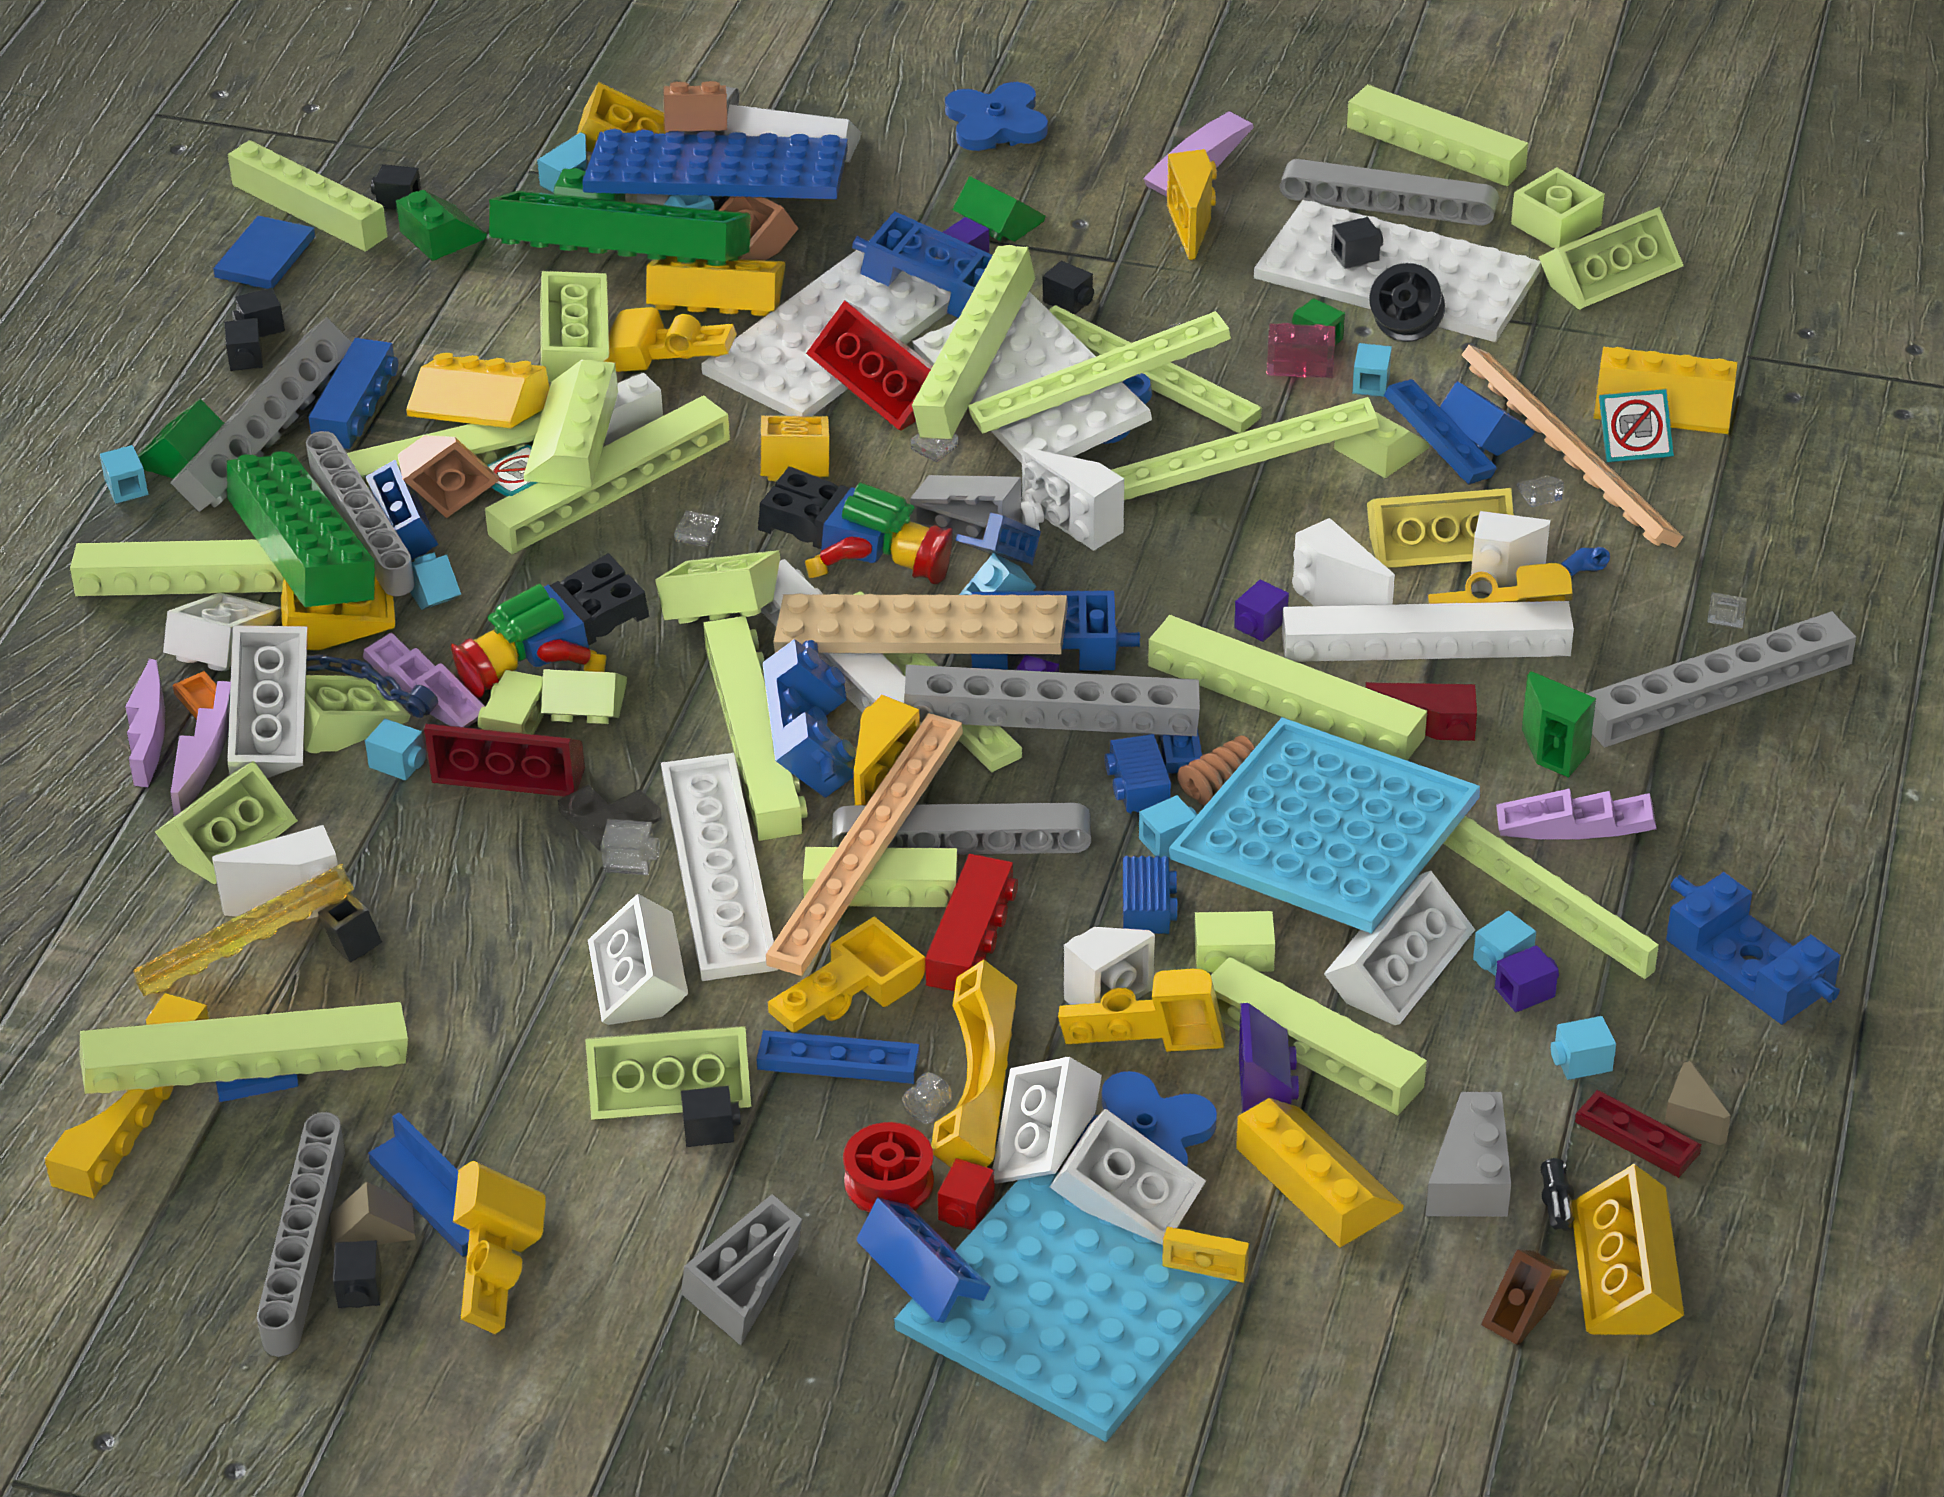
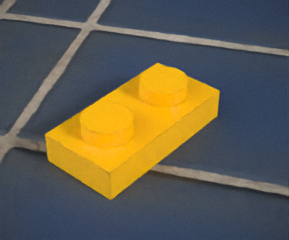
M1167 1226L1163 1237L1162 1266L1244 1283L1248 1271L1249 1243Z

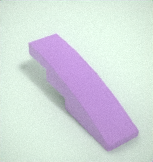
M1229 111L1190 135L1170 153L1205 149L1209 160L1214 161L1217 168L1254 126L1251 122ZM1168 154L1143 178L1147 187L1166 197Z
M392 632L364 649L363 658L383 677L390 676L394 678L403 691L410 693L415 685H423L429 688L438 698L437 706L430 713L435 718L449 726L467 728L478 721L479 711L484 705L442 663L434 666L417 648L410 651Z
M149 659L125 706L130 727L127 732L131 750L129 763L134 786L149 787L159 762L165 732L163 692L157 661Z
M217 681L214 708L198 709L195 735L179 736L171 787L174 816L178 815L193 802L217 764L229 733L231 682Z
M1570 789L1496 805L1501 836L1530 839H1589L1621 836L1657 829L1650 793L1613 801L1610 791L1573 799Z

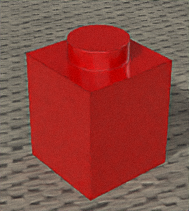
M956 1158L937 1193L938 1220L955 1227L974 1230L983 1220L995 1197L994 1169Z

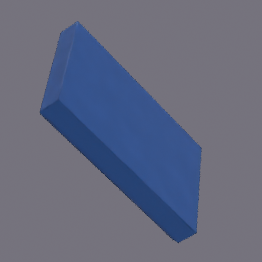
M257 216L213 268L214 275L219 279L265 289L274 288L315 238L314 227Z

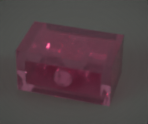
M1289 323L1269 324L1267 375L1333 378L1335 326H1324L1321 324L1292 325Z

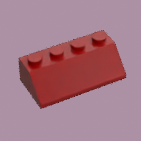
M844 300L806 354L888 422L902 431L916 422L912 404L933 366L863 309Z

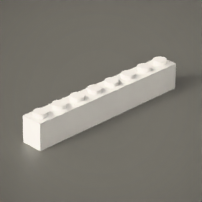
M783 559L779 563L773 601L762 607L761 611L777 627L783 594H822V592L818 588H814L805 579L800 570H795ZM818 653L825 663L829 666L837 667L843 673L846 680L844 684L846 697L862 713L881 694L904 703L905 676L896 664H892L882 653Z
M1569 601L1283 607L1282 622L1284 658L1295 662L1571 656L1574 632Z

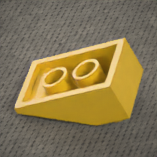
M598 82L584 108L577 134L580 132L585 134L587 152L593 153L599 133L609 129H618L622 133L650 130L656 134H666L669 131H665L663 112Z
M1205 149L1168 154L1167 207L1189 260H1194L1197 256L1211 220V206L1216 205V195L1212 187V180H1216L1217 170L1215 162L1209 160Z
M761 416V476H767L769 481H778L788 466L819 478L829 477L828 416Z
M376 577L374 600L304 607L284 579L281 595L282 626L307 627V650H322L395 628L393 596L383 590Z
M882 694L871 706L865 708L860 719V732L853 772L855 805L868 804L920 727L919 709Z

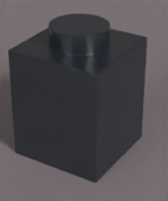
M382 164L377 176H374L371 181V193L375 195L376 202L384 206V209L397 210L396 200L404 198L413 192L421 191L419 168Z
M1368 217L1332 225L1331 252L1344 269L1380 260V247L1383 246L1384 242L1381 230L1376 228Z
M1061 260L1042 276L1043 303L1050 306L1056 305L1075 315L1093 300V274Z
M272 287L234 297L236 310L232 311L233 321L257 318L260 338L285 331L281 304Z
M258 319L224 322L230 371L263 368Z
M350 892L318 912L331 944L350 963L382 943L369 910Z
M729 1086L681 1091L686 1147L734 1142L733 1126L741 1125L739 1101L731 1102Z
M377 1240L335 1243L333 1283L338 1308H361L380 1305L381 1261Z

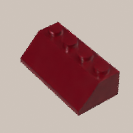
M426 724L424 727L432 783L572 798L576 796L585 770L583 744L580 740Z

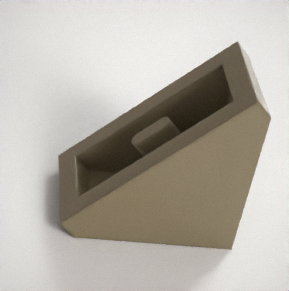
M1691 1061L1683 1063L1668 1100L1664 1125L1688 1137L1716 1145L1727 1143L1731 1115Z
M368 1182L364 1183L330 1214L333 1250H335V1243L377 1240L379 1245L416 1240L412 1203Z

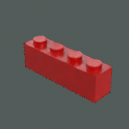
M974 854L968 855L925 957L926 986L955 991L957 977L981 961H986L987 953L992 954L994 952L997 942V928L1004 927L1008 913L1007 903L1008 901L1015 900L1018 890V879L1013 878V862Z

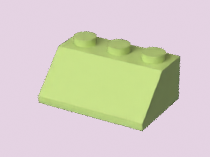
M779 550L689 560L655 579L664 620L678 619L680 624L694 622L700 616H709L710 620H720L729 617L730 613L740 612L741 616L746 617L760 614L762 612L761 608L772 602L774 598L780 563Z
M252 761L233 772L156 830L155 833L178 863L212 884H216L217 880L212 856L275 839L298 820L255 761Z

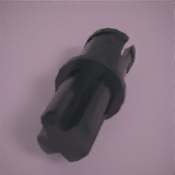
M1551 1158L1544 1161L1540 1166L1544 1184L1541 1197L1544 1204L1547 1205L1551 1227L1555 1230L1563 1229L1567 1231L1571 1229V1223L1574 1221L1572 1207L1574 1190L1568 1183L1567 1165L1564 1164L1562 1159Z

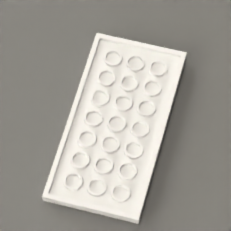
M1302 200L1255 266L1254 278L1371 309L1369 303L1370 290L1376 278L1384 270L1401 263L1418 264L1429 269L1436 276L1445 299V313L1438 327L1497 342L1539 275L1541 262L1524 255L1507 253L1493 247H1484L1469 243L1466 240H1457L1438 235L1435 232H1426L1410 228L1404 224H1395L1369 216L1368 218L1376 228L1381 230L1384 242L1383 246L1380 247V260L1344 269L1331 252L1332 225L1368 216L1352 213L1345 209L1321 205L1314 201Z
M855 250L776 308L775 311L769 313L735 338L728 354L718 357L711 356L702 362V374L786 416H813L848 389L806 354L844 300L863 309L903 343L908 344L947 314L951 292L940 289L904 271H901L890 286L875 282L873 279L860 274L865 253Z
M1028 292L970 404L1096 356L1036 297ZM958 319L950 325L928 332L923 337L914 340L915 352L933 366ZM1123 382L1096 390L1091 394L1064 402L1060 406L1043 410L1028 418L1009 423L991 432L1022 463V449L1024 448L1073 457L1151 421L1152 417L1150 409Z

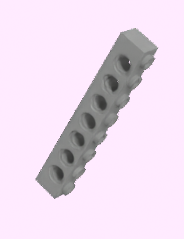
M327 317L319 322L299 341L170 483L199 512L209 504L214 508L227 497V491L225 490L227 488V460L238 459L239 456L247 454L263 457L264 453L261 449L264 446L267 449L272 446L282 435L278 430L281 427L286 429L298 418L299 415L295 411L298 408L303 410L316 398L312 392L315 389L319 392L329 383L332 378L329 373L332 370L336 371L352 342Z
M1832 611L1586 693L1596 698L1592 734L1605 748L1852 664L1856 636Z
M906 665L904 704L919 709L920 722H923L928 713L962 722L964 725L1197 736L1200 711L1198 679Z

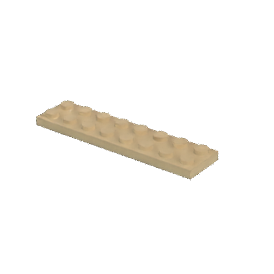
M783 594L773 641L774 650L776 653L796 639L802 645L807 640L815 641L818 644V653L1061 654L1068 609L1067 595Z

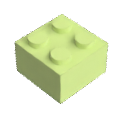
M1556 167L1514 192L1511 224L1550 247L1557 249L1578 240L1601 226L1605 194Z

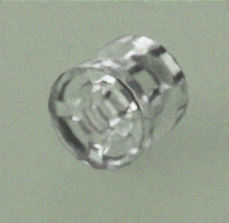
M927 1072L918 1078L916 1087L909 1088L904 1093L902 1103L906 1111L915 1120L929 1124L937 1118L939 1109L946 1108L951 1103L953 1093L946 1081L940 1076Z

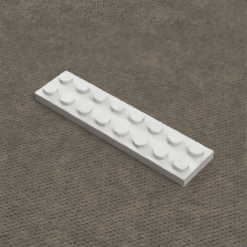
M734 753L662 762V777L701 980L708 981L778 971V969L766 965V953L774 943Z

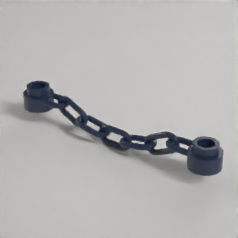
M326 655L306 657V661L319 660L321 664L316 666H307L306 664V672L326 669L345 673L356 678H366L376 685L377 690L386 700L396 701L405 705L407 711L417 718L429 715L438 704L437 696L429 688L423 685H415L410 693L405 692L394 678L390 676L383 677L380 673L374 671L372 665L367 662L353 658L345 660ZM330 662L341 663L342 665L341 667L331 666L329 664ZM351 664L362 666V673L352 671ZM387 682H390L394 687L390 691V695L384 690L388 686Z

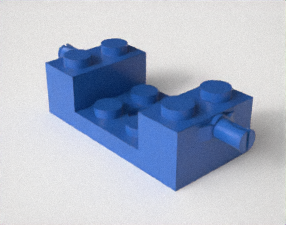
M895 211L869 241L857 236L852 245V249L865 253L860 274L873 279L875 282L890 286L901 271H904L940 289L951 292L946 313L957 318L960 317L993 256Z
M1114 591L972 592V595H1067L1068 609L1062 650L1079 649V670H1115V657L1118 647H1140V632L1118 633V629L1115 626ZM971 654L972 668L1008 670V654Z
M794 639L763 662L775 761L826 798L854 777L856 750L848 740L840 739L830 731L827 726L828 720L826 715L847 700L844 685L846 680L843 673L837 667L829 666L818 655V644L815 641L807 640L802 645Z
M1725 872L1701 886L1693 885L1683 878L1682 875L1674 878L1671 883V889L1685 898L1670 908L1666 940L1778 1023L1783 1025L1821 997L1829 1003L1838 997L1840 989L1835 987L1841 955L1811 934L1792 946L1749 915L1752 892ZM1743 956H1754V957L1758 958L1759 960H1757V959H1748V960H1745V959L1742 958V957H1743Z

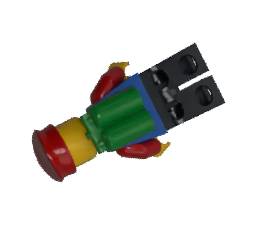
M788 466L775 486L763 498L759 507V531L771 534L774 529L792 534L802 542H813V547L821 549L820 554L805 560L809 578L829 573L827 566H831L843 559H857L874 563L884 553L888 556L892 555V559L897 565L913 570V578L924 577L928 578L931 584H939L945 578L948 571L953 539V528L943 530L936 525L929 528L911 522L910 516L914 512L915 507L908 504L904 497L862 482L857 485L856 489L843 485L838 487L832 482Z
M609 553L569 575L561 583L557 581L544 587L541 584H537L496 607L495 612L488 616V621L495 626L494 630L475 640L468 638L460 645L451 643V651L459 679L476 698H482L486 690L492 689L495 683H499V679L502 678L505 670L515 671L518 667V661L521 662L525 659L533 667H541L551 662L571 661L584 665V671L605 672L607 656L597 654L596 651L589 649L588 646L597 642L596 637L608 635L616 626L632 618L639 622L649 617L646 594L629 574L626 575L625 570Z

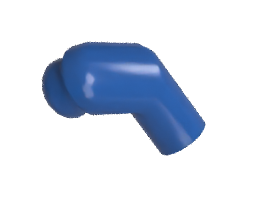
M1603 547L1595 549L1580 548L1563 561L1561 565L1569 571L1571 577L1579 571H1599L1607 566L1610 561V553Z

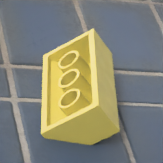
M1511 488L1378 498L1367 503L1369 533L1375 558L1387 568L1470 562L1473 558L1474 537L1480 511L1514 515Z

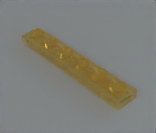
M341 863L133 969L136 983L143 996L164 992L173 985L174 981L186 975L193 976L201 973L208 967L209 963L221 957L229 958L238 954L245 945L256 939L264 940L273 936L278 931V928L292 921L300 922L305 920L313 913V910L325 904L331 905L342 901L349 892L354 890L346 870Z

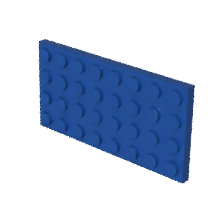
M609 129L599 133L582 180L583 192L837 199L848 152V138H840L837 135L811 138L805 134L778 137L774 133L747 136L742 132L716 135L709 131L700 132L697 135L684 134L682 131L656 134L650 130L622 133L618 129Z

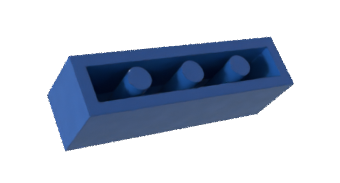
M354 338L309 415L311 434L320 431L333 433L343 448L351 449L356 438L362 435L364 424L368 417L374 414L376 403L380 396L385 395L389 380L397 373L398 359L394 357L392 343Z

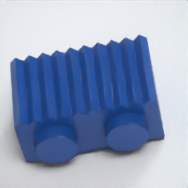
M1154 734L1110 740V753L1105 754V767L1108 776H1115L1113 779L1116 800H1123L1128 813L1131 814L1133 811L1138 813L1140 810L1170 798V778Z
M1126 855L1123 858V929L1150 930L1153 934H1169L1170 921H1177V898H1170V894H1176L1177 871H1169V858L1167 856L1160 858L1157 855L1153 858L1149 855L1145 858L1142 855L1138 858L1134 855L1130 858Z

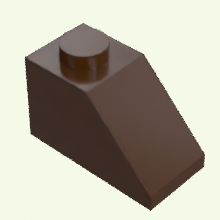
M1517 1249L1481 1325L1510 1342L1519 1345L1552 1307L1569 1270L1535 1251Z

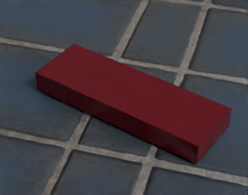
M1598 1089L1576 1112L1575 1123L1678 1178L1700 1155L1702 1144Z

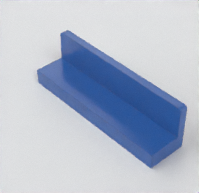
M990 512L983 540L957 534L956 541L991 555L995 553L1006 559L1033 565L1041 531L1004 515Z
M397 1113L392 1116L395 1137L368 1152L370 1164L408 1202L412 1203L413 1207L464 1257L468 1253L470 1230L453 1222L458 1170L401 1113Z
M877 1197L857 1237V1242L934 1321L945 1322L958 1295L984 1301L991 1286L909 1205Z

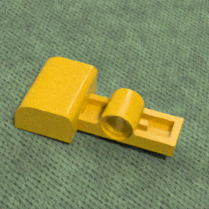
M656 308L625 309L617 314L609 331V358L603 362L615 363L616 372L648 370L651 361L656 359H689L696 356L710 355L718 357L729 353L737 334L733 324L701 326L695 317L688 314L676 316L670 329H665L659 311Z
M1561 564L1520 566L1516 571L1517 586L1498 588L1497 582L1491 574L1476 572L1468 578L1465 591L1428 594L1429 604L1572 601V582L1569 571ZM1480 580L1487 581L1492 586L1491 594L1483 599L1475 597L1471 592L1474 583Z
M874 916L831 943V962L768 1001V1013L792 1033H795L821 1016H824L829 1021L841 1018L848 1011L853 995L861 990L882 1007H887L912 991L921 982L925 974V956Z
M1202 969L1157 972L1154 975L1152 1000L1136 1001L1135 994L1130 989L1115 988L1106 992L1102 996L1100 1003L1062 1005L1059 1007L1058 1018L1066 1044L1162 1038L1166 1052L1219 1049L1225 1046V1031L1212 978L1208 972Z
M475 1161L469 1162L458 1171L453 1218L454 1223L470 1230L461 1320L496 1334L505 1328L508 1290L515 1285L522 1271V1258L512 1253V1249L521 1253L541 1238L544 1227L546 1198L544 1193Z

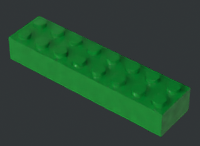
M514 191L489 199V237L500 238L502 244H520V241H530L531 247L540 248L549 247V244H559L560 250L568 251L578 250V247H588L589 253L597 254L607 253L608 250H617L619 256L625 257L637 256V253H646L648 259L663 260L667 256H675L678 262L693 263L696 262V259L707 260V265L724 266L726 261H737L739 256L750 252L751 214L525 191Z
M280 451L274 452L271 456L257 457L247 454L239 456L238 459L227 460V499L304 607L374 600L375 560L294 454Z

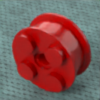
M877 1123L859 1130L847 1142L843 1152V1164L846 1170L844 1185L848 1197L859 1209L870 1213L878 1197L909 1205L916 1211L928 1199L934 1186L932 1170L933 1149L929 1140L919 1130L902 1123Z

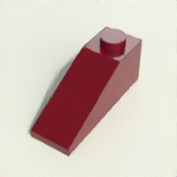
M1365 682V688L1426 710L1425 736L1436 740L1475 741L1477 722L1475 684Z

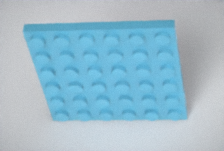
M1281 717L1169 847V856L1171 860L1372 934L1480 798V786Z
M1058 1171L1055 1174L1017 1180L955 1250L991 1286L984 1301L958 1295L945 1322L940 1323L934 1321L912 1298L894 1318L895 1330L1107 1442L1238 1282L1162 1266L1163 1245L1086 1213L1051 1189L1050 1185L1058 1175Z

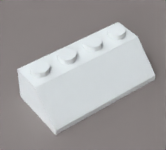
M730 104L727 115V130H725L724 134L729 135L734 132H742L747 136H760L764 133H774L778 137L805 134L811 138L837 135L840 138H848V152L845 162H850L861 138V131L847 119Z
M233 625L228 737V768L230 775L252 761H255L266 778L303 766L307 627Z
M1428 871L1415 878L1372 934L1360 930L1326 970L1324 975L1346 1004L1388 1023L1398 1025L1469 939L1475 929L1433 872Z

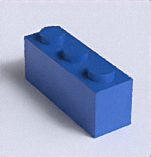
M396 460L365 476L374 498L410 553L411 560L426 554L430 549L439 545L416 491L402 480L401 469Z

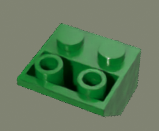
M1530 671L1527 675L1522 721L1523 734L1536 764L1569 778L1590 753L1596 698Z

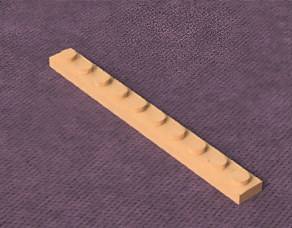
M1468 345L1462 356L1471 364L1469 367L1471 372L1484 380L1487 379L1490 382L1487 385L1488 388L1501 397L1505 396L1508 399L1506 405L1520 415L1524 414L1527 417L1525 423L1538 433L1543 432L1546 435L1544 441L1553 449L1565 453L1566 455L1563 459L1575 469H1581L1585 473L1583 476L1585 481L1595 488H1601L1605 492L1603 494L1605 500L1615 507H1621L1625 511L1623 517L1637 527L1641 526L1645 530L1643 536L1657 546H1660L1662 543L1674 548L1678 546L1683 536L1490 353Z
M928 713L766 953L767 966L799 976L804 974L963 734L962 722Z

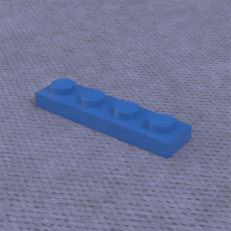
M1413 379L1388 386L1384 397L1468 485L1493 476L1497 467Z
M763 1030L756 1058L757 1070L914 1084L920 1056V1045Z

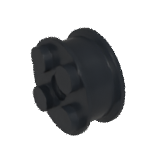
M1401 263L1391 266L1376 278L1370 290L1369 303L1375 321L1380 330L1394 340L1411 342L1423 339L1436 330L1444 317L1445 299L1436 276L1424 266L1414 263Z

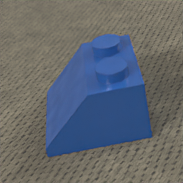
M1459 381L1455 383L1440 405L1443 412L1483 453L1485 450H1488L1498 456L1531 438L1535 433L1533 429Z

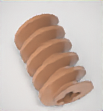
M1240 735L1235 737L1234 740L1224 743L1222 747L1213 749L1211 753L1202 755L1200 759L1191 761L1188 766L1180 767L1177 779L1181 788L1190 798H1194L1201 805L1206 806L1255 747L1247 737Z

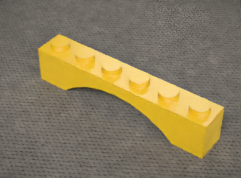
M985 960L958 976L956 980L953 1008L959 1020L966 1046L968 1062L967 1081L963 1096L956 1108L935 1122L931 1144L933 1155L950 1168L956 1158L988 1167L994 1160L996 1153L995 1145L1000 1125L999 1116L1004 1095L1003 1087L1008 1066L1009 1044L1012 1037L1013 1014L1016 1008L1017 984Z
M165 993L146 1018V1025L209 1019L207 1005ZM174 1085L154 1087L146 1090H127L119 1100L104 1112L85 1123L65 1130L44 1159L51 1186L94 1199L103 1185L110 1182L114 1170L122 1158L131 1152L134 1141L141 1131L151 1124L154 1113L163 1100H167L170 1097Z

